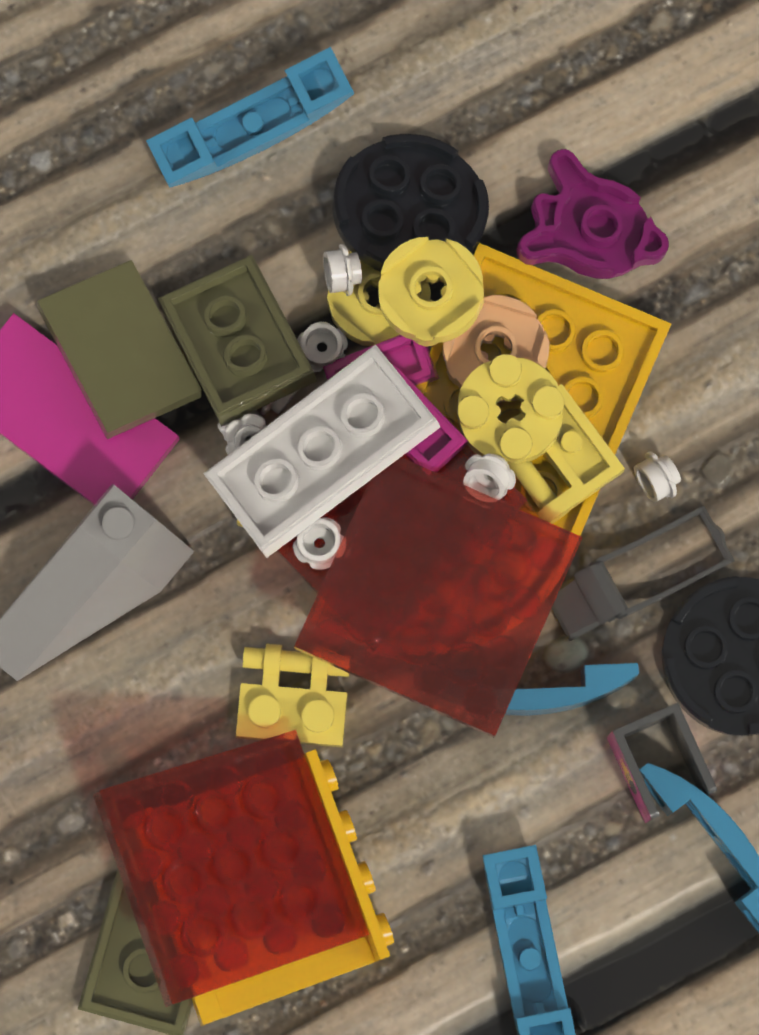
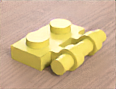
M266 643L265 648L244 647L243 668L262 669L263 681L262 685L241 683L236 738L343 748L348 694L347 692L327 691L328 675L349 677L351 656L330 654V649L314 648L313 653L282 650V645L269 643ZM281 671L311 674L310 689L280 687Z

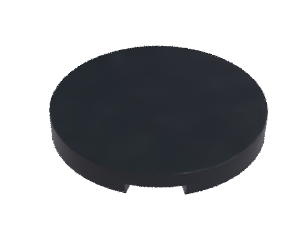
M417 134L382 137L381 142L363 149L354 157L350 156L340 170L335 184L332 203L335 226L347 248L352 253L357 252L362 262L381 272L385 260L392 251L401 244L418 237H429V240L438 239L445 242L446 239L456 241L473 253L482 239L489 215V198L485 183L479 179L472 167L458 155L459 150L441 140Z
M725 577L700 587L687 597L676 610L668 624L663 639V672L674 699L696 722L708 729L726 735H759V579Z

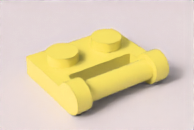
M562 384L558 387L565 399L563 423L557 439L544 455L569 489L557 497L531 461L526 462L525 460L519 463H508L517 479L539 507L540 511L537 515L546 527L558 521L571 509L621 475L625 470L621 462ZM520 412L513 418L520 422L525 415Z

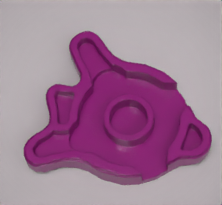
M557 150L551 155L547 168L559 194L554 196L540 193L534 197L531 211L536 227L525 234L518 243L516 250L520 261L527 265L544 262L559 263L584 276L595 279H610L622 276L643 265L657 264L665 257L669 247L668 238L665 233L656 227L651 216L647 218L645 211L639 204L641 197L629 187L614 180L599 178L589 173L570 150Z

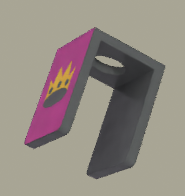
M679 703L613 730L607 736L609 745L645 823L659 817V813L625 739L629 736L667 721L696 787L707 796L717 791L714 780Z

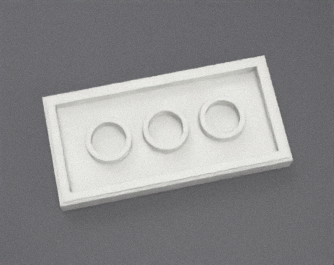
M375 344L203 474L259 549L268 558L438 430L440 425Z

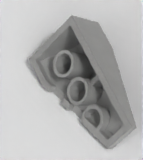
M112 483L0 617V668L16 681L22 679L160 593L193 554L194 550Z

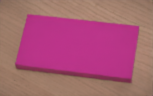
M14 313L0 329V435L93 505L96 504L112 483L133 500L180 440L179 436L154 418L107 439L58 346Z

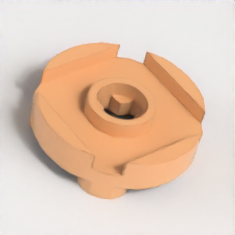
M501 295L484 297L483 307L474 324L459 337L443 343V358L448 377L452 383L461 389L464 381L472 371L481 364L489 362L488 353L481 350L482 343L491 344L494 337L504 339V348L511 351L510 355L516 358L531 360L546 368L550 349L549 339L535 312L525 303L512 297ZM502 399L498 403H503L506 401Z

